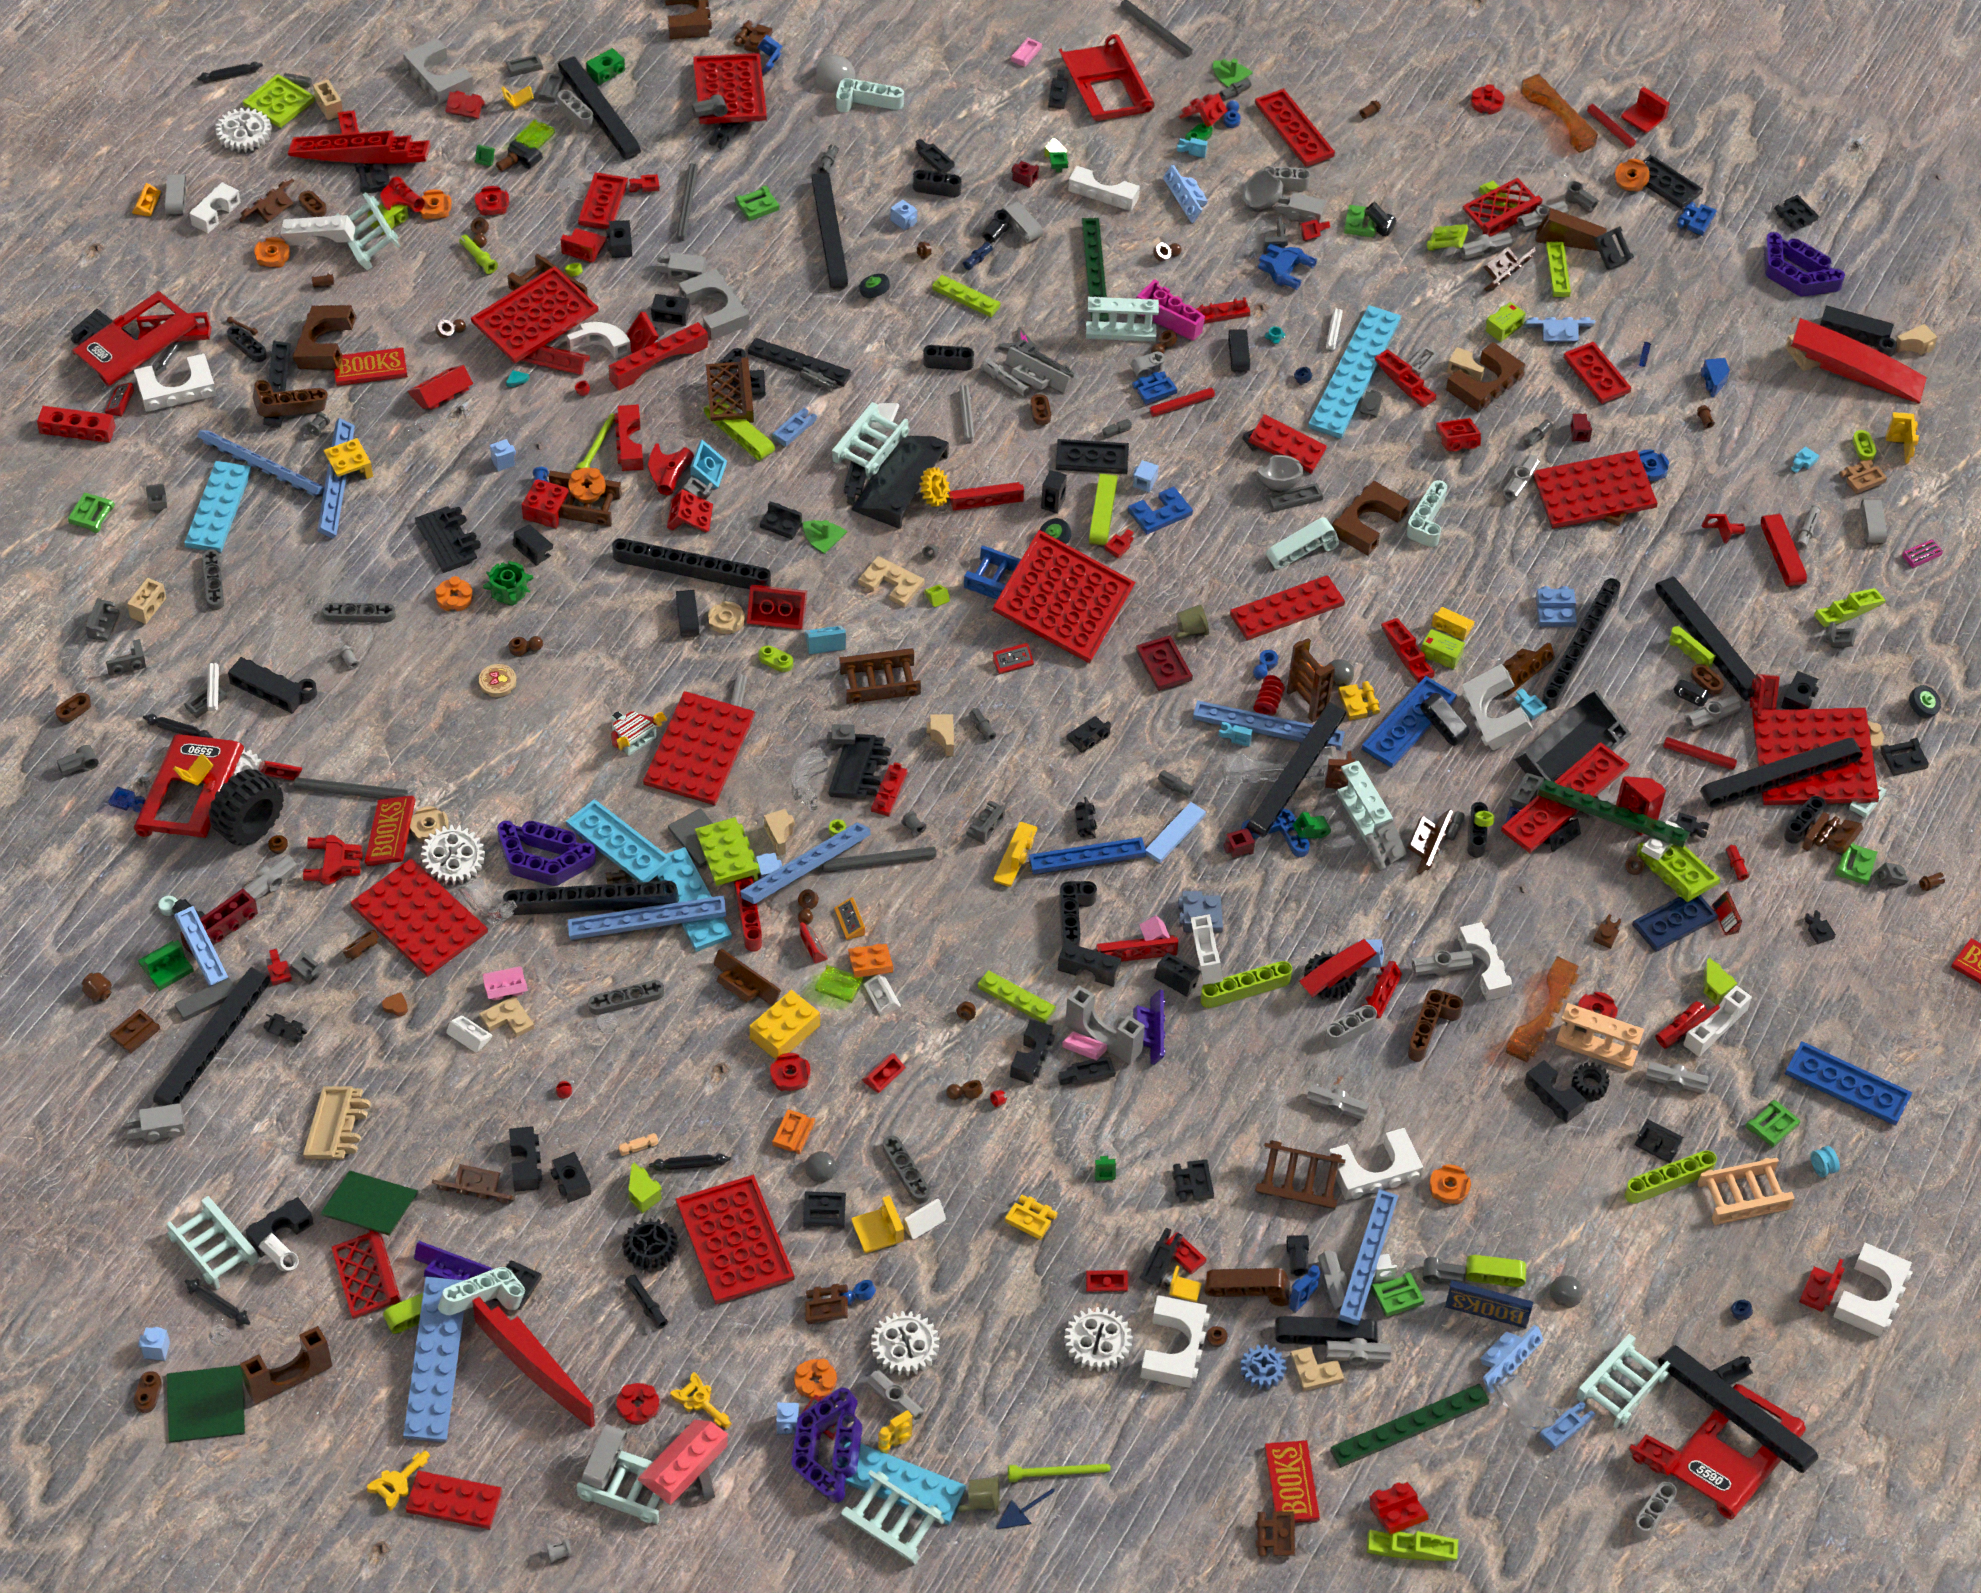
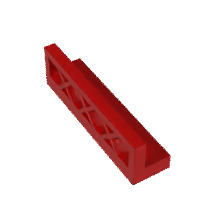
M191 313L195 319L204 318L205 323L196 322L195 328L175 342L210 340L212 327L208 313ZM175 314L138 316L136 319L139 327L138 340L161 325V321H167ZM142 322H149L153 325L144 327Z
M544 345L520 361L582 375L585 362L590 360V356Z
M1020 482L954 490L949 491V499L953 511L1024 502L1023 484L1020 485Z
M1169 935L1170 938L1163 939L1161 937L1157 940L1145 941V938L1100 943L1096 945V949L1098 952L1121 958V962L1164 957L1167 953L1176 956L1179 941L1178 937Z

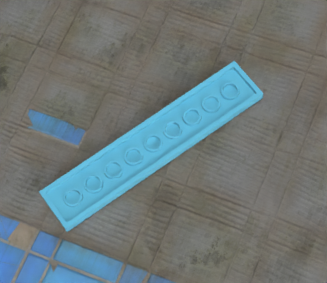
M1368 305L1308 424V428L1342 439L1378 367L1375 357L1387 349L1401 321V315Z

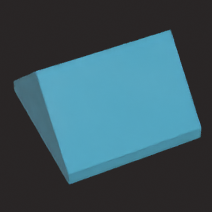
M700 440L690 467L691 476L693 475L706 486L710 482L713 483L711 488L716 489L719 487L727 460L706 442Z
M842 626L804 630L809 654L846 649V631Z

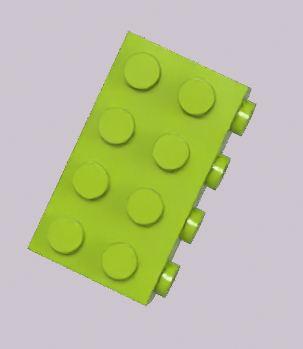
M736 817L695 829L716 886L753 876L754 881H758L757 874H760L759 865L757 862H753L755 860L753 850L748 849L750 847L747 836L743 837L745 834L742 823L738 824Z
M1643 842L1638 844L1637 856L1641 857L1644 863L1650 867L1651 871L1662 878L1664 883L1675 890L1677 895L1686 902L1720 884L1721 878L1685 845L1683 848L1672 845L1657 860L1641 851L1644 845Z

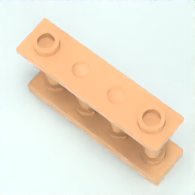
M1567 1003L1561 1021L1568 1024L1567 1027L1561 1026L1555 1045L1631 1071L1638 1053L1637 1050L1632 1049V1046H1639L1644 1029ZM1575 1025L1587 1029L1586 1033L1575 1030ZM1594 1032L1605 1035L1606 1038L1602 1039L1594 1036ZM1613 1039L1623 1041L1625 1045L1613 1043Z
M1765 1158L1758 1162L1715 1171L1707 1170L1700 1174L1697 1183L1698 1187L1708 1186L1716 1204L1712 1215L1714 1225L1792 1208L1795 1200L1793 1193L1782 1192L1774 1175L1779 1162L1778 1158ZM1766 1174L1774 1196L1765 1197L1762 1195L1755 1179L1756 1175ZM1746 1178L1755 1200H1743L1735 1180ZM1727 1182L1736 1203L1731 1205L1724 1204L1716 1184Z

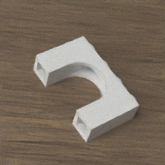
M205 354L187 357L191 377L185 384L178 387H165L159 384L155 378L152 366L134 369L145 412L216 396L214 382Z
M1502 664L1462 684L1465 691L1462 694L1466 702H1469L1471 705L1468 707L1469 711L1477 719L1475 725L1483 733L1481 739L1485 746L1489 745L1494 751L1533 730L1527 714L1521 707L1499 718L1487 717L1486 712L1490 701L1497 695L1514 687L1509 672Z
M1405 1128L1385 1134L1383 1144L1393 1165L1383 1172L1374 1173L1361 1168L1356 1162L1348 1144L1329 1149L1328 1156H1330V1153L1342 1155V1159L1346 1160L1345 1165H1338L1336 1180L1345 1200L1357 1199L1368 1193H1377L1379 1189L1395 1188L1402 1183L1415 1182L1421 1178L1423 1165Z
M1865 1243L1854 1269L1878 1279L1886 1288L1887 1297L1879 1301H1869L1844 1291L1833 1317L1881 1337L1883 1330L1888 1332L1892 1322L1891 1319H1888L1890 1314L1895 1315L1899 1306L1896 1303V1299H1901L1906 1288L1902 1285L1904 1282H1909L1913 1273L1909 1270L1912 1262Z
M1157 1296L1152 1324L1172 1327L1182 1331L1187 1336L1190 1344L1184 1351L1177 1354L1146 1350L1141 1378L1187 1388L1191 1387L1192 1380L1196 1381L1198 1368H1195L1196 1362L1200 1363L1202 1350H1199V1344L1204 1345L1206 1332L1202 1331L1203 1326H1208L1210 1314L1206 1313L1207 1305Z

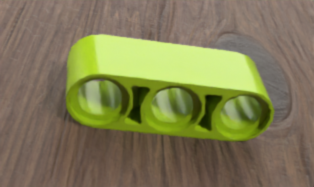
M1470 1255L1466 1259L1465 1277L1471 1282L1522 1287L1526 1284L1527 1265L1521 1260Z
M424 1292L395 1304L383 1312V1317L393 1334L401 1333L419 1325Z

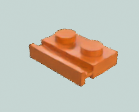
M788 1109L772 1141V1145L790 1152L795 1151L800 1155L815 1124V1118H809L805 1114Z

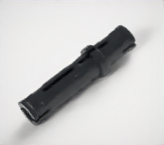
M635 1274L628 1276L625 1279V1284L643 1307V1313L650 1317L656 1328H664L668 1320L660 1311L659 1304L653 1301Z

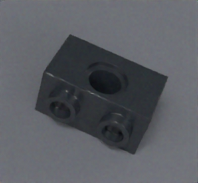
M630 220L609 221V228H606L607 239H610V241H607V249L611 251L612 258L632 257Z
M655 294L651 307L652 321L686 326L690 313V299Z
M1049 470L1042 484L1041 509L1058 514L1065 500L1066 474Z
M1797 671L1784 696L1781 708L1785 710L1810 709L1813 701L1811 697L1815 698L1819 687H1817L1818 679Z
M575 1152L552 1160L553 1168L550 1169L553 1180H557L559 1183L558 1190L561 1197L565 1196L567 1202L570 1203L591 1195L590 1182Z

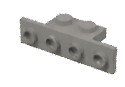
M1013 347L1009 348L1005 364L1013 367L1011 375L1016 377L1017 380L1026 382L1037 390L1051 386L1063 393L1066 392L1070 376Z

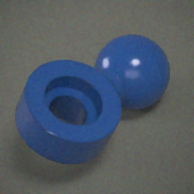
M1231 100L1226 104L1228 112L1224 115V125L1228 128H1236L1240 125L1241 116L1238 113L1239 104L1237 101Z
M1264 650L1261 652L1259 657L1260 665L1255 666L1253 669L1254 677L1259 680L1264 679L1268 674L1267 669L1277 666L1278 654L1275 651Z
M863 1280L856 1284L853 1291L848 1290V1293H841L840 1296H846L848 1306H850L856 1298L865 1301L871 1299L876 1292V1288L871 1280Z

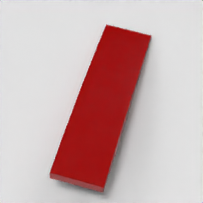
M394 130L293 137L288 150V156L351 163H417L427 161L431 146L430 140L413 141L412 135L395 136Z
M1802 318L1799 319L1791 347L1806 352V358L1820 362L1819 368L1912 402L1920 403L1927 379L1926 376L1854 339Z
M479 1296L472 1300L475 1322L493 1343L544 1392L582 1422L593 1428L595 1420L592 1403L521 1319L517 1316L510 1320L499 1306L491 1311Z

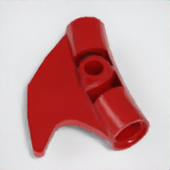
M398 176L391 178L389 184L380 194V200L388 211L395 204L408 206L415 212L421 211L425 206V200L412 191L404 180Z
M658 443L654 445L650 454L648 469L658 487V492L662 495L669 496L673 494L679 478L693 461L694 454L690 449L683 447L676 453L665 455L661 452Z
M1693 1002L1684 1012L1677 1015L1671 1024L1655 1035L1657 1042L1664 1049L1669 1048L1683 1035L1686 1036L1689 1030L1698 1026L1720 1009L1719 1004L1707 1010L1701 1002Z

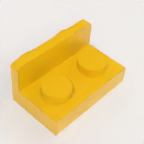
M1441 607L1438 613L1435 612L1433 614L1431 626L1464 641L1474 627L1475 621Z

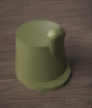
M1202 605L1191 607L1176 614L1180 633L1174 636L1176 640L1199 633L1205 636L1209 635V626Z
M999 1477L969 1480V1505H960L959 1512L985 1509L995 1510L996 1515H999Z

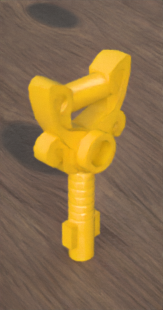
M695 1372L690 1376V1383L682 1390L678 1389L670 1392L671 1398L680 1404H684L687 1412H691L693 1409L695 1411L704 1409L715 1419L714 1423L719 1427L723 1426L725 1429H728L732 1423L729 1421V1417L724 1412L720 1413L709 1403L711 1387L709 1385L703 1386L701 1379ZM697 1389L693 1396L687 1397L692 1391Z
M426 1450L421 1454L417 1453L412 1458L413 1461L401 1473L397 1471L390 1473L388 1470H384L381 1473V1478L367 1485V1492L381 1495L386 1500L388 1510L391 1511L398 1503L400 1496L408 1495L406 1478L418 1467L422 1468L426 1465L430 1454ZM384 1486L392 1487L394 1492H389Z

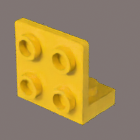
M1893 412L1886 433V441L1903 442L1905 463L1909 464L1910 458L1914 457V446L1918 445L1919 436L1916 435L1918 422L1915 421L1914 414Z
M358 438L324 450L337 477L356 470L363 473L366 479L373 477L371 462Z
M890 1195L882 1197L880 1209L851 1218L864 1253L904 1242V1228Z

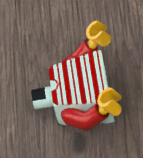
M619 711L615 712L611 717L614 722L611 733L612 746L619 748L620 751L624 750L628 756L656 738V725L660 727L662 725L661 722L667 721L664 713L658 712L651 717L638 714L635 711H631L625 716Z

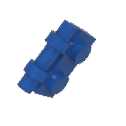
M1690 202L1689 205L1685 206L1684 213L1677 219L1676 225L1678 228H1682L1687 224V230L1703 236L1714 219L1717 210L1703 204L1697 208L1694 202Z
M1164 371L1160 373L1154 372L1151 376L1140 377L1137 381L1132 382L1133 388H1138L1137 393L1145 404L1177 394V387L1170 377L1166 378Z
M1313 1265L1308 1270V1275L1306 1274L1302 1279L1298 1278L1293 1283L1289 1305L1293 1312L1296 1313L1318 1288V1280L1320 1278L1318 1266Z

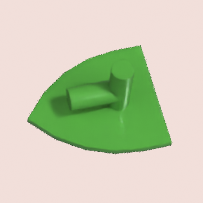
M1235 58L1231 62L1225 59L1213 61L1215 76L1226 87H1230V84L1237 83L1253 73L1248 68L1238 64V60Z
M828 520L803 522V531L806 539L823 554L847 533L845 529L830 523Z

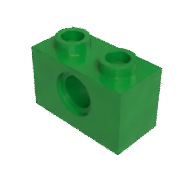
M613 48L586 62L587 74L598 85L625 71V59Z

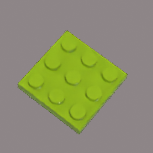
M277 74L244 99L243 106L250 108L251 111L256 109L257 113L262 111V115H267V119H270L272 124L282 128L315 102V96Z

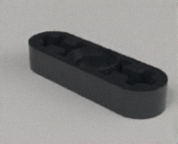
M240 326L228 328V340L254 362H262L266 359L265 347ZM244 342L251 343L249 346L242 345Z

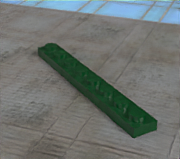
M1082 218L1088 297L1107 298L1099 218ZM1090 312L1091 321H1092L1093 312ZM1100 313L1099 322H1109L1108 313Z
M1544 780L1538 791V795L1682 848L1689 838L1690 832L1680 827H1674L1663 821L1649 818L1644 814L1630 811L1625 807L1613 805L1608 801H1602L1589 794H1583L1572 788L1558 785L1553 781Z
M1477 1384L1333 1445L1330 1448V1452L1339 1467L1342 1468L1489 1405L1490 1400L1481 1385Z

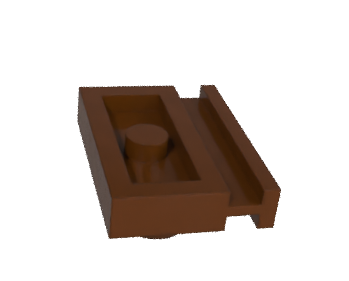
M138 1009L109 1034L112 1040L131 1054L160 1030V1025L156 1024L141 1009Z

